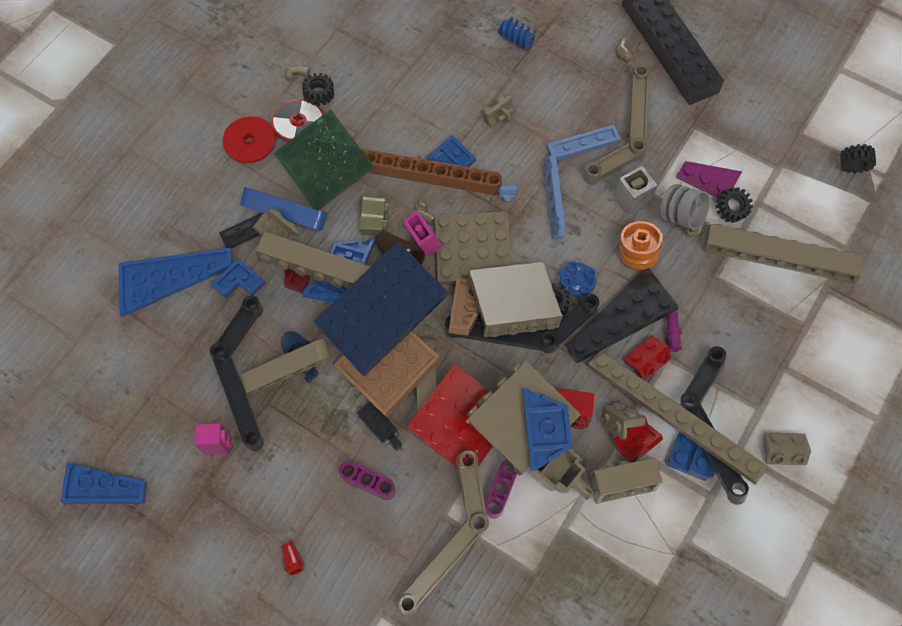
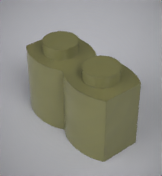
M363 196L360 220L361 235H378L387 230L388 220L385 219V214L389 213V203H386L385 197Z

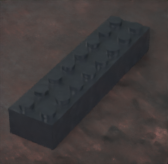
M669 0L622 1L623 8L688 105L697 103L720 92L724 82L723 78Z

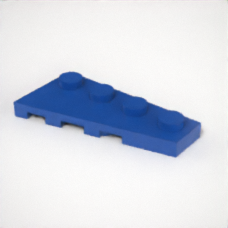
M67 462L61 503L145 504L147 483Z

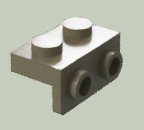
M272 208L265 210L252 227L262 236L265 231L289 240L299 233L292 222L285 220L278 210Z
M616 402L614 405L602 406L601 425L620 439H626L627 428L645 425V417L637 413L636 410L626 406L625 403Z
M764 432L763 440L767 450L766 464L807 465L811 448L806 434Z

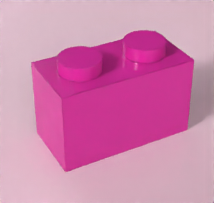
M418 210L403 220L426 256L442 247Z
M220 423L195 425L194 445L204 455L229 454V447H232V436L229 435Z

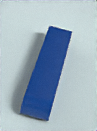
M244 187L239 204L260 212L270 208L276 209L285 220L321 231L327 217L326 212Z

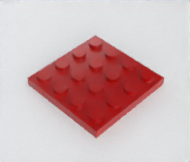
M454 364L406 428L454 467L457 468V455L464 451L474 452L477 455L479 466L493 445L471 423L468 424L466 422L469 418L467 414L475 406L479 408L480 406L477 405L478 401L484 394L487 395L490 391ZM464 455L462 462L465 466H469L471 459L468 455Z

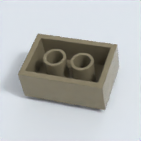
M648 456L636 459L637 462L633 463L622 461L614 467H608V465L597 467L590 478L591 487L596 490L593 494L595 503L599 504L656 491L663 482L656 458L649 459Z

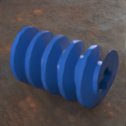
M512 16L504 20L498 29V34L508 38L511 42L513 41L516 45L519 44V47L525 48L528 51L535 41L536 30H532L529 33L530 27L527 26L524 29V23L518 26L519 20L513 22L514 18Z

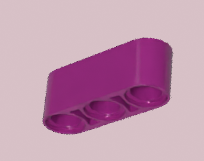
M506 459L500 464L485 503L486 514L492 519L499 518L502 515L517 477L515 471L511 474L504 471V467L512 466ZM503 484L507 487V491L500 493L496 487ZM496 503L500 506V509L497 512H492L489 509V505Z
M346 461L340 465L339 474L345 483L383 500H390L395 496V485L390 478L351 461ZM347 469H354L352 476L347 477L344 475ZM365 477L373 478L369 485L362 483ZM390 485L391 490L388 493H382V486Z

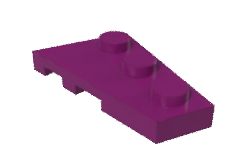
M685 161L676 178L718 199L720 194L735 186L742 171Z

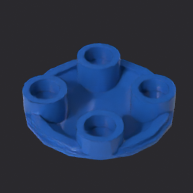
M570 261L560 272L559 281L562 288L567 289V293L569 292L573 296H585L591 293L596 286V271L594 268L583 263Z

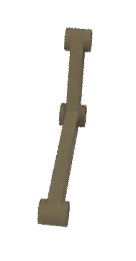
M643 63L637 64L634 67L631 79L629 143L595 162L588 163L584 173V181L587 184L595 185L599 180L644 157L647 147L650 71L648 65Z
M472 451L461 452L456 457L467 520L402 594L397 597L396 607L406 615L413 614L416 611L417 607L489 527L478 469V458ZM464 455H468L471 459L469 466H465L462 462ZM476 517H479L482 521V525L478 529L473 524ZM405 598H410L412 602L410 608L403 609L402 601Z

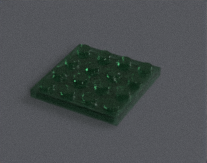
M331 109L273 153L313 208L317 210L322 209L375 168Z

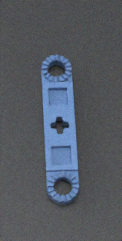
M546 156L543 162L545 163V165L543 164L545 166L543 169L545 173L544 181L550 225H552L551 233L553 238L562 239L565 234V209L563 208L561 198V178L558 175L556 157Z

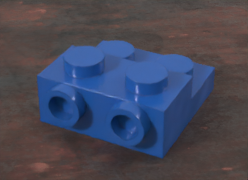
M678 431L667 466L703 481H706L710 476L713 477L715 472L702 448Z

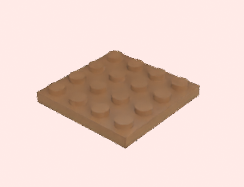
M411 331L365 376L353 366L344 354L333 366L387 417L442 358Z

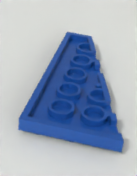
M231 248L119 263L120 315L122 317L224 272L233 263Z

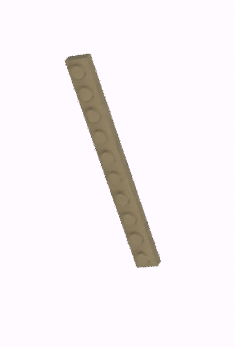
M600 351L588 363V368L754 485L767 472L769 466L604 352Z

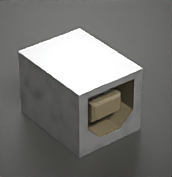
M641 166L619 178L614 197L626 213L630 215L652 202L657 184L645 168Z

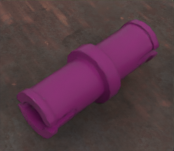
M673 312L666 316V335L669 338V350L671 352H678L682 350L680 338L682 329L679 327L678 313Z

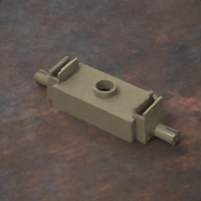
M486 394L478 401L477 405L481 406L484 403L482 399ZM572 449L567 450L535 471L530 472V467L526 470L550 492L557 490L559 493H567L570 489L574 488L588 500L591 498V494H594L596 491L581 479V475L586 469L578 463L581 457ZM571 468L573 472L563 484L559 482L567 470Z

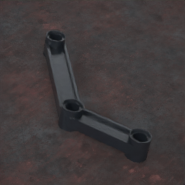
M586 294L580 302L562 317L559 328L552 330H537L535 332H521L514 335L506 334L497 337H484L485 327L483 321L476 320L469 335H458L449 333L451 316H449L445 320V332L450 338L459 337L553 353L582 324L596 314L600 301L595 294ZM586 303H591L594 307H588ZM550 339L554 343L548 345L545 343V340Z
M253 295L243 299L242 306L218 341L211 346L210 355L225 391L242 441L249 450L258 451L263 447L264 439L232 359V354L255 320L263 312L259 299ZM256 305L255 308L249 309L250 306ZM224 351L222 356L217 357L219 352ZM257 436L256 442L250 444V438Z
M714 346L709 350L680 400V406L712 428L714 427L701 403L725 365L726 351L719 346ZM685 403H691L693 406H687ZM702 448L723 486L728 500L735 505L743 504L748 495V484L739 473ZM738 489L742 491L743 494L738 495L734 493L733 490Z

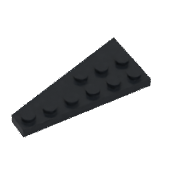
M649 268L642 270L567 345L568 350L576 362L579 363L677 311L678 305Z

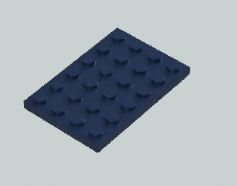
M397 241L314 322L353 366L365 376L450 294Z

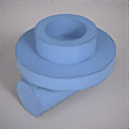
M516 184L498 187L499 197L502 200L512 201L513 197H517Z

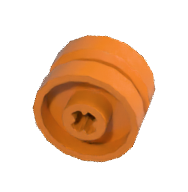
M636 221L624 227L621 232L619 257L622 262L636 270H645L653 267L661 255L663 235L660 229L646 221Z

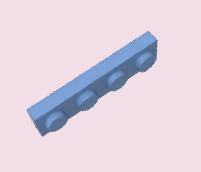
M610 125L548 143L547 149L550 156L556 157L558 161L620 143V136L615 125Z

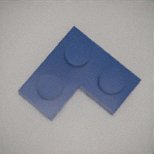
M238 258L211 285L227 298L239 285L250 295H254L266 283Z

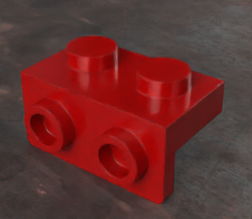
M651 335L623 359L625 364L637 371L640 378L645 381L663 365L668 363L671 359V354L667 344Z
M645 417L644 426L627 428L626 439H620L616 436L613 440L616 450L633 463L637 462L636 459L643 457L660 443L663 437L662 434L648 424Z

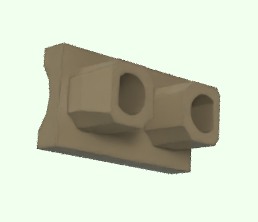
M511 96L506 98L499 97L496 99L494 107L487 106L482 110L489 127L493 128L503 120L507 123L512 120L511 114L515 112V108L512 104L513 99Z

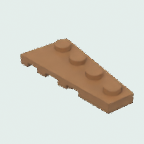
M457 278L449 333L469 335L480 315L473 288L468 286V279Z

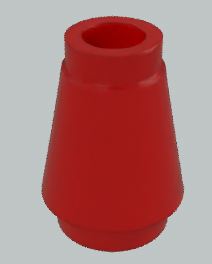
M288 542L283 544L281 548L284 571L289 576L301 573L304 570L305 563L294 543Z

